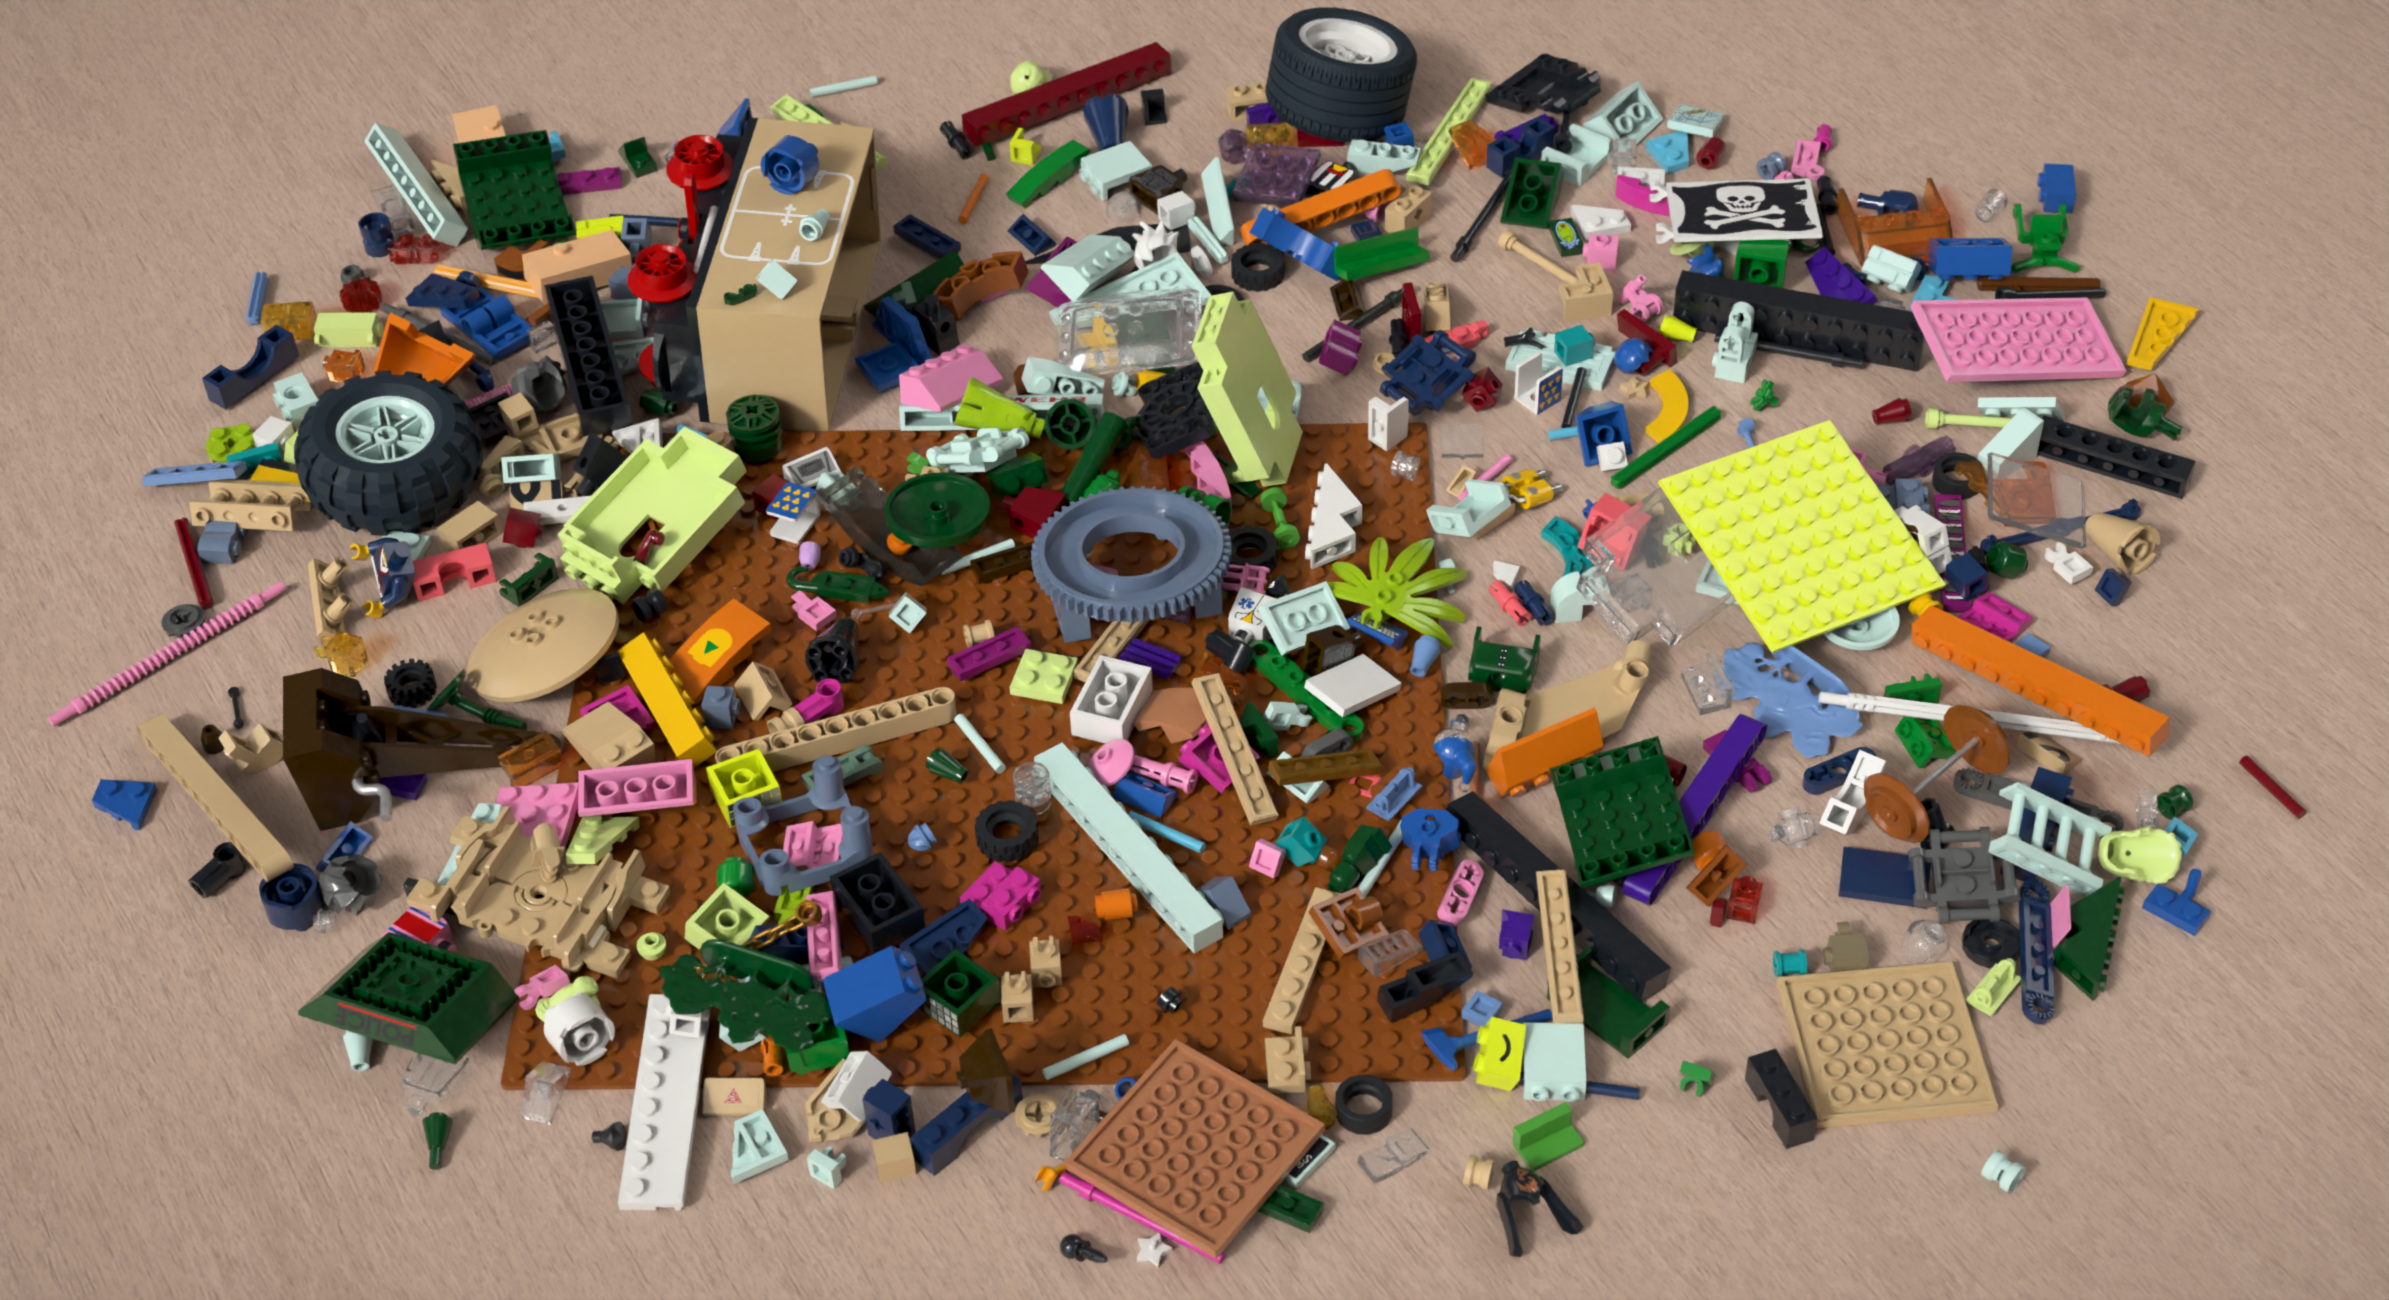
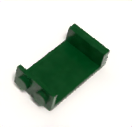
M1587 947L1580 954H1576L1583 1010V1023L1580 1024H1584V1027L1629 1059L1668 1025L1670 1006L1662 1000L1657 1002L1652 1008H1649L1643 1002H1639L1632 994L1591 965L1592 949ZM1549 985L1547 990L1548 1000H1550Z

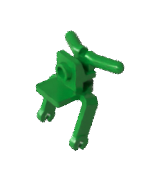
M2014 204L2013 218H2015L2018 241L2022 244L2033 246L2032 256L2034 257L2013 263L2011 265L2013 272L2043 265L2057 266L2074 273L2079 271V264L2057 256L2058 251L2061 250V244L2066 242L2069 233L2066 204H2059L2058 215H2032L2029 232L2024 230L2021 204Z

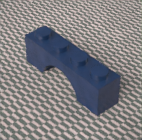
M275 325L258 337L255 353L246 365L237 370H230L219 365L205 375L202 380L209 401L226 410L299 357L293 333Z
M1011 1073L1016 1109L1017 1105L1023 1100L1021 1080ZM965 1092L910 1137L914 1160L935 1177L957 1158L963 1141L979 1123L991 1117H996L1002 1121L1009 1113L970 1099L968 1092Z

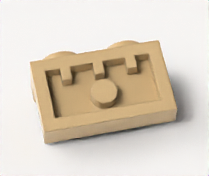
M1295 1026V1036L1265 1038L1268 1091L1272 1094L1305 1092V1080H1311L1310 1061L1304 1062V1055H1309L1308 1037H1302L1301 1026Z

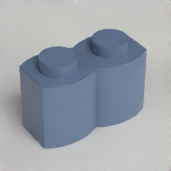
M206 522L205 531L200 537L197 549L201 562L233 564L236 556L241 554V543L243 538L247 537L248 529L238 528L237 522Z

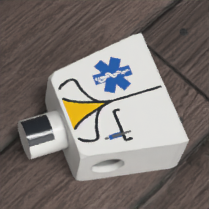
M1241 587L1229 614V635L1235 640L1238 639L1246 644L1255 640L1269 641L1272 636L1258 608L1262 604L1276 598Z

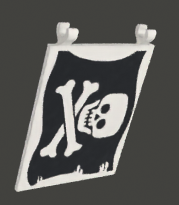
M1810 179L1666 183V187L1659 182L1650 183V190L1659 191L1656 194H1649L1650 201L1658 202L1662 198L1667 197L1672 228L1665 223L1656 224V231L1665 232L1663 235H1655L1656 243L1659 244L1666 243L1671 238H1674V242L1807 239L1822 238L1823 235Z

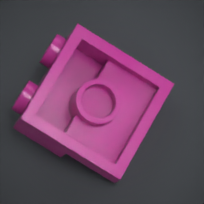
M1207 723L1198 733L1200 737L1195 741L1189 739L1180 749L1182 755L1178 761L1189 771L1191 769L1197 770L1198 780L1203 776L1222 794L1233 782ZM1251 748L1252 753L1257 762L1260 758V755Z
M995 861L959 899L960 904L970 898L985 914L989 922L1006 931L1013 923L1021 919L1023 912L1031 904H1035L1039 900L1042 890L1040 879L1019 867L1012 871Z

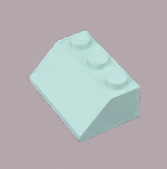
M1637 81L1618 91L1583 126L1588 130L1610 138L1612 140L1611 150L1625 155L1659 124L1663 117Z

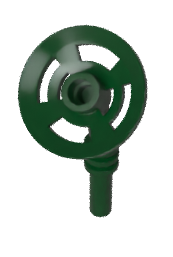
M464 669L427 708V711H433L449 703L451 706L455 705L482 719L483 723L527 730V723L504 716L501 711L492 708L485 709L463 698V694L459 690L466 675Z

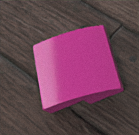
M1987 592L1975 599L1972 608L1957 617L2011 643L2029 627L2034 617L1991 592Z

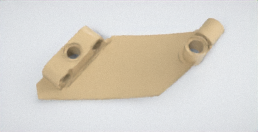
M1634 640L1627 645L1624 657L1615 664L1572 681L1527 694V697L1526 694L1502 688L1496 704L1482 766L1486 770L1498 748L1594 707L1598 713L1602 740L1620 732L1649 674L1648 666L1652 650L1650 645L1641 640Z

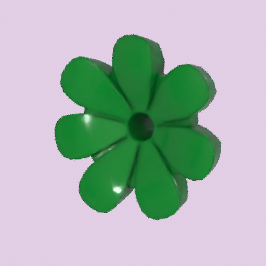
M1763 380L1761 388L1757 389L1755 393L1757 397H1753L1750 401V405H1754L1753 410L1760 411L1765 404L1772 407L1777 406L1779 398L1773 396L1772 387L1774 383L1771 380L1769 382Z

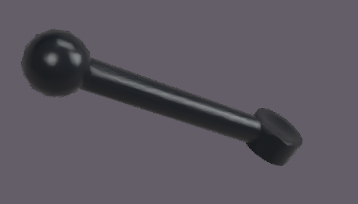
M231 687L228 690V694L233 702L235 715L233 725L235 728L241 729L244 726V721L240 717L237 698L240 692L237 687Z

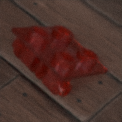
M429 233L423 234L422 237H413V234L399 235V238L394 240L387 248V251H393V253L389 254L390 262L395 264H408L409 262V264H413L414 250L416 264H420V261L421 264H434L435 261H439V253L434 252V250L441 242L433 240Z

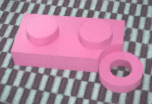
M1797 140L1791 168L1792 175L1807 177L1811 180H1818V178L1824 176V168L1817 165L1821 142Z

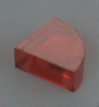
M1068 916L1072 945L1101 941V933L1097 925L1083 920L1080 916Z

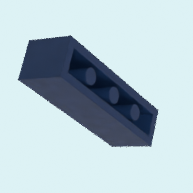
M2038 767L2030 787L2067 806H2070L2075 791L2070 788L2072 777ZM2024 807L2019 837L2022 841L2031 845L2036 813ZM2047 819L2042 848L2045 852L2052 853L2057 836L2053 835L2055 828L2059 829L2060 824L2050 819ZM2014 864L2015 878L2023 882L2031 878L2036 880V874ZM2001 865L2000 874L2003 875V870H2002V865Z

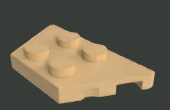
M577 413L540 424L538 428L516 439L521 440L523 446L537 454L559 453L561 462L579 456L588 436L583 437ZM606 432L596 434V436L605 439Z

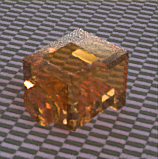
M334 350L331 356L326 355L323 360V368L326 370L328 380L344 383V380L357 375L361 377L366 369L361 350H355L354 353Z

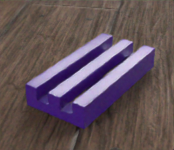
M1134 638L1132 645H1128L1126 652L1123 651L1121 654V660L1151 667L1152 674L1167 680L1182 663L1180 655Z

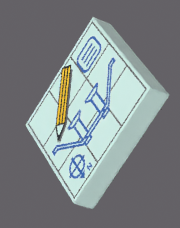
M1680 104L1668 120L1667 128L1711 138L1724 121L1725 113Z

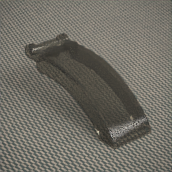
M857 466L848 469L846 475L825 489L820 488L814 492L815 500L826 508L846 534L873 560L882 562L886 570L909 583L924 586L963 558L955 546L924 548L913 545L905 555L894 554L887 545V538L891 534L885 521L884 512L888 495L873 477L869 476L867 478ZM852 482L858 484L857 487L839 499L833 500L831 496Z

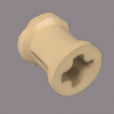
M990 619L985 620L983 624L974 626L963 625L964 637L968 648L994 637Z

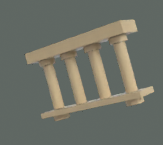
M234 479L209 481L210 500H190L189 502L192 526H205L208 521L237 522L238 528L279 531L294 530L293 510L311 511L313 507L312 502L303 501L309 498L301 488L300 483Z

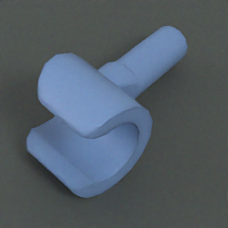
M1748 417L1739 421L1740 426L1737 428V434L1744 436L1748 447L1751 448L1755 446L1751 437V432L1755 430L1753 420Z

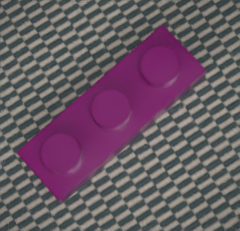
M620 167L556 174L562 195L622 189Z
M1017 626L947 657V665L961 682L1024 654L1025 649L1032 650L1031 642Z

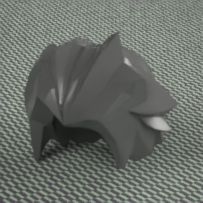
M547 355L539 362L529 361L526 367L516 369V376L511 380L512 392L514 395L521 392L533 407L535 414L554 410L555 406L560 405L561 397L563 398L566 393L567 385L564 379L566 372L560 369V362L553 361Z
M354 854L351 857L348 855L337 857L331 860L324 872L320 873L318 880L322 897L327 906H331L338 914L345 907H348L356 915L365 904L374 905L376 889L381 891L383 876L376 870L377 865L375 862L359 854Z

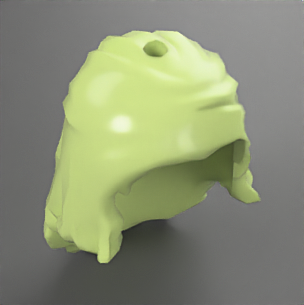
M1032 60L1020 63L1010 76L1012 95L1052 81L1053 74L1049 72V69H1043L1037 62Z
M2148 826L2132 831H2112L2104 835L2100 840L2097 854L2100 865L2109 873L2139 882L2166 884L2168 879L2174 878L2180 870V862L2182 860L2180 848L2182 845L2175 839L2173 832L2168 833L2162 829L2154 830Z

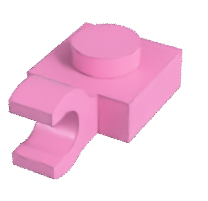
M798 591L791 596L796 601L792 608L798 612L799 618L815 631L820 630L836 618V610L818 596L810 600L802 591Z
M554 965L529 978L531 983L521 985L514 991L519 997L528 994L526 1000L521 1001L519 1005L524 1010H529L536 1005L539 996L542 995L544 998L553 996L562 987L571 983L568 975Z

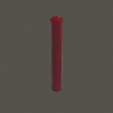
M2247 755L2241 758L2239 764L2296 818L2301 819L2306 814V810Z

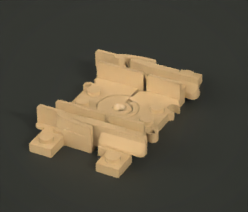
M505 805L493 824L463 815L450 834L451 843L462 846L455 856L457 864L455 872L446 885L421 877L407 897L408 906L430 913V919L435 922L441 919L449 905L453 903L451 908L457 914L459 923L471 928L477 927L478 935L481 938H489L492 936L493 931H496L499 938L525 946L527 952H530L536 945L543 946L541 948L542 957L554 956L562 959V967L567 971L578 972L583 963H586L588 969L617 979L631 957L630 950L609 943L610 932L608 930H616L631 905L658 914L670 894V886L641 876L645 870V863L641 856V851L636 849L623 869L620 868L623 863L613 860L612 853L607 852L600 864L599 862L596 864H567V851L564 850L561 865L558 866L556 880L553 883H546L542 880L540 868H532L533 854L530 845L532 836L526 837L522 835L521 823L515 820L511 807ZM537 895H543V896H544V897L541 898V899H535V898H534V897L537 896Z

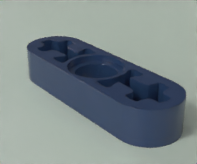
M1858 747L1812 766L1804 772L1803 789L1809 794L1820 795L1844 785L1859 750L1876 756V754L1869 748ZM1837 767L1843 768L1847 773L1836 774L1832 769Z

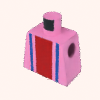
M410 907L381 935L382 937L390 932L449 951H457L456 945L452 943L453 937L447 921L441 917L438 922L430 919V913L414 907Z

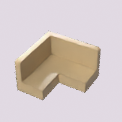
M1601 263L1577 265L1576 275L1579 282L1559 284V294L1564 304V322L1611 316L1613 291Z

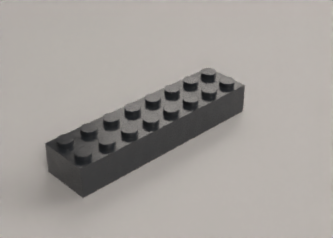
M593 275L544 285L550 315L583 437L589 436L590 433L596 435L632 426L629 401Z

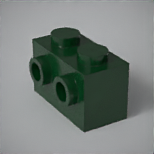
M1033 452L1011 459L986 471L991 492L1001 499L1005 495L1015 498L1025 487L1041 488V485L1049 483L1043 458Z

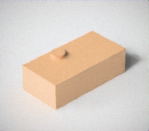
M497 105L451 114L458 143L506 136Z
M613 230L565 243H557L551 247L522 254L524 277L542 303L547 302L544 285L593 275L596 288L609 285L608 279L621 266L627 268L632 266L631 253Z

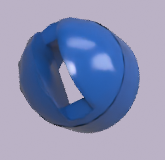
M1123 1077L1117 1082L1115 1094L1119 1100L1125 1095L1126 1081L1131 1082V1088L1137 1082L1134 1078Z

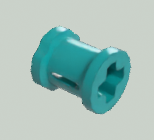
M1799 949L1797 953L1773 952V971L1776 978L1781 977L1782 974L1799 973L1800 975H1805L1807 973V958L1804 949Z

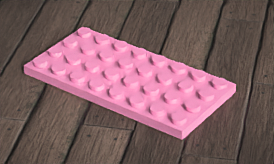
M2088 298L1914 301L1910 307L1946 382L2122 378L2126 372Z

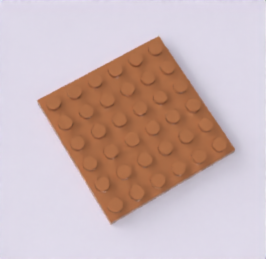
M1175 1039L1064 1161L1065 1169L1217 1259L1325 1132V1124Z

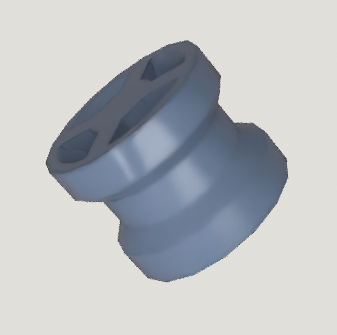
M1778 152L1769 154L1767 158H1763L1757 163V171L1764 180H1773L1775 176L1787 169L1786 160Z

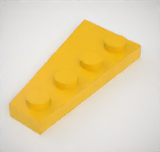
M2149 297L2126 365L2152 371L2197 317L2199 308Z

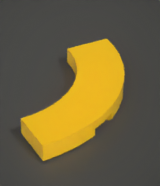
M1670 369L1650 379V386L1659 395L1663 407L1658 417L1646 426L1645 433L1657 443H1660L1680 429L1688 414V395L1681 380Z

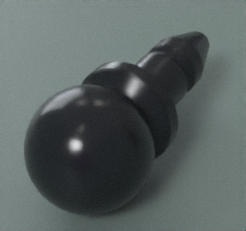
M1068 1234L1060 1242V1251L1068 1259H1075L1080 1262L1087 1259L1095 1263H1106L1108 1261L1107 1256L1102 1251L1092 1248L1088 1240L1082 1239L1077 1234Z

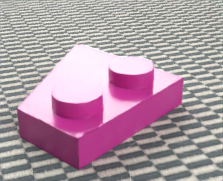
M629 685L580 709L581 717L609 702L637 723L642 730L656 728L655 721Z

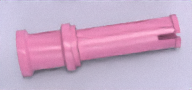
M1135 755L1133 764L1129 771L1160 780L1163 786H1175L1184 789V792L1187 794H1191L1194 791L1198 781V771L1195 769L1189 771L1177 767L1176 763L1173 762L1163 764Z

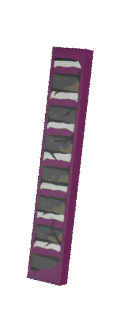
M1935 494V519L1946 525L1949 540L1948 547H1950L1953 560L1966 554L1961 495ZM1946 571L1940 573V577L1946 584L1944 588H1941L1943 611L1964 613L1970 610L1971 601L1966 602L1947 582Z

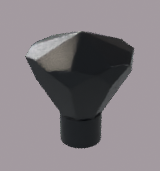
M1283 574L1273 579L1266 590L1267 595L1278 598L1293 593L1290 591Z
M621 1121L613 1122L603 1131H593L592 1133L593 1143H604L616 1151L623 1150L626 1145V1128Z

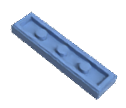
M245 461L154 468L143 476L142 480L144 486L235 479L248 469Z

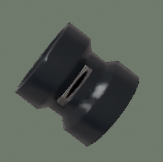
M657 588L648 591L646 596H639L631 601L634 613L644 624L652 620L654 615H661L669 609L665 597Z

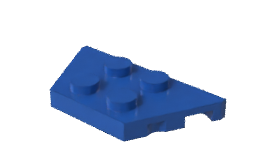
M890 296L882 299L879 309L875 314L878 319L872 322V327L891 343L899 341L919 365L924 364L928 359H932L917 317L907 312L900 303L894 301Z

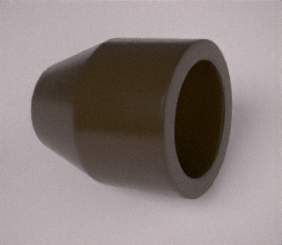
M212 724L203 727L200 739L206 753L217 754L224 749V746L218 739L222 732Z

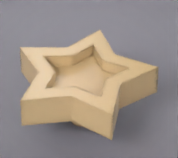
M1632 376L1629 382L1620 384V389L1627 393L1628 399L1636 396L1646 398L1645 390L1649 382L1639 381Z

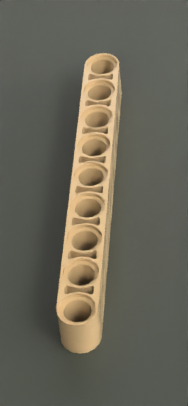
M939 687L728 745L716 752V764L760 749L771 772L814 761L825 755L832 756L857 749L864 745L879 743L952 722L957 716L955 694L950 688Z

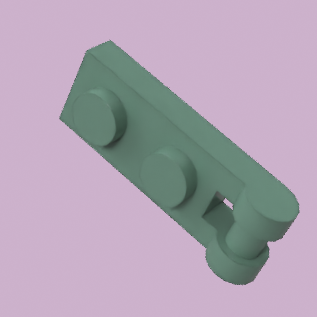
M869 745L861 746L837 758L841 764L843 787L869 774L877 775L884 769V763L879 757H875V752ZM813 770L801 775L802 782L809 791L815 787Z

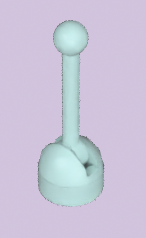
M1605 884L1599 886L1596 891L1585 890L1603 907L1614 908L1617 896L1616 885Z

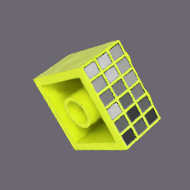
M760 749L706 768L710 790L730 828L736 826L733 806L738 800L747 797L755 798L761 802V806L782 802L779 784Z

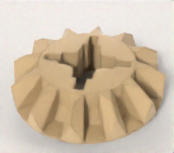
M1035 1094L1024 1098L1017 1105L1014 1113L1017 1128L1022 1129L1026 1136L1035 1134L1040 1138L1045 1133L1051 1135L1052 1129L1063 1114L1061 1110L1051 1125V1119L1061 1104L1052 1096L1045 1094ZM1038 1109H1041L1042 1121L1037 1123L1035 1117Z

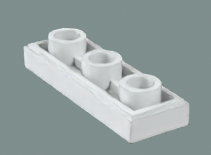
M591 496L524 502V510L540 513L539 524H565Z

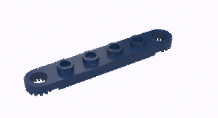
M2031 878L2027 879L2019 888L2021 900L2019 901L2022 1011L2028 1020L2035 1024L2043 1025L2051 1019L2055 1012L2053 1002L2055 991L2051 905L2049 903L2050 890H2047L2048 887L2047 885L2044 886L2043 882L2040 883L2038 879L2034 880ZM2029 890L2036 892L2039 895L2038 899L2037 896L2034 898L2033 894L2030 895L2031 892ZM2034 1005L2039 1006V1007L2043 1010L2044 1013H2042V1012L2037 1013L2038 1010L2034 1011V1010H2035V1007H2033V1006H2034Z

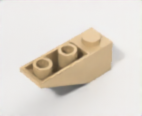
M436 160L431 161L433 167L431 177L436 184L440 185L445 197H450L453 207L455 209L458 208L463 215H467L468 210L457 168Z
M1442 282L1429 283V286L1424 287L1426 331L1451 330L1448 285H1443Z

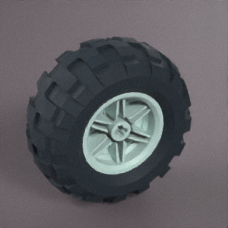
M391 370L376 371L375 376L361 378L357 375L344 380L343 387L339 389L329 388L319 396L316 406H310L300 424L298 436L294 444V459L300 485L312 504L329 520L335 519L343 528L354 532L364 528L370 531L371 535L387 536L389 530H403V533H413L420 531V525L428 522L436 525L448 518L451 508L459 509L467 500V496L471 493L474 486V481L479 477L483 462L480 429L476 425L475 416L465 402L439 380L434 379L427 382L422 377V374L406 371L404 375H392Z

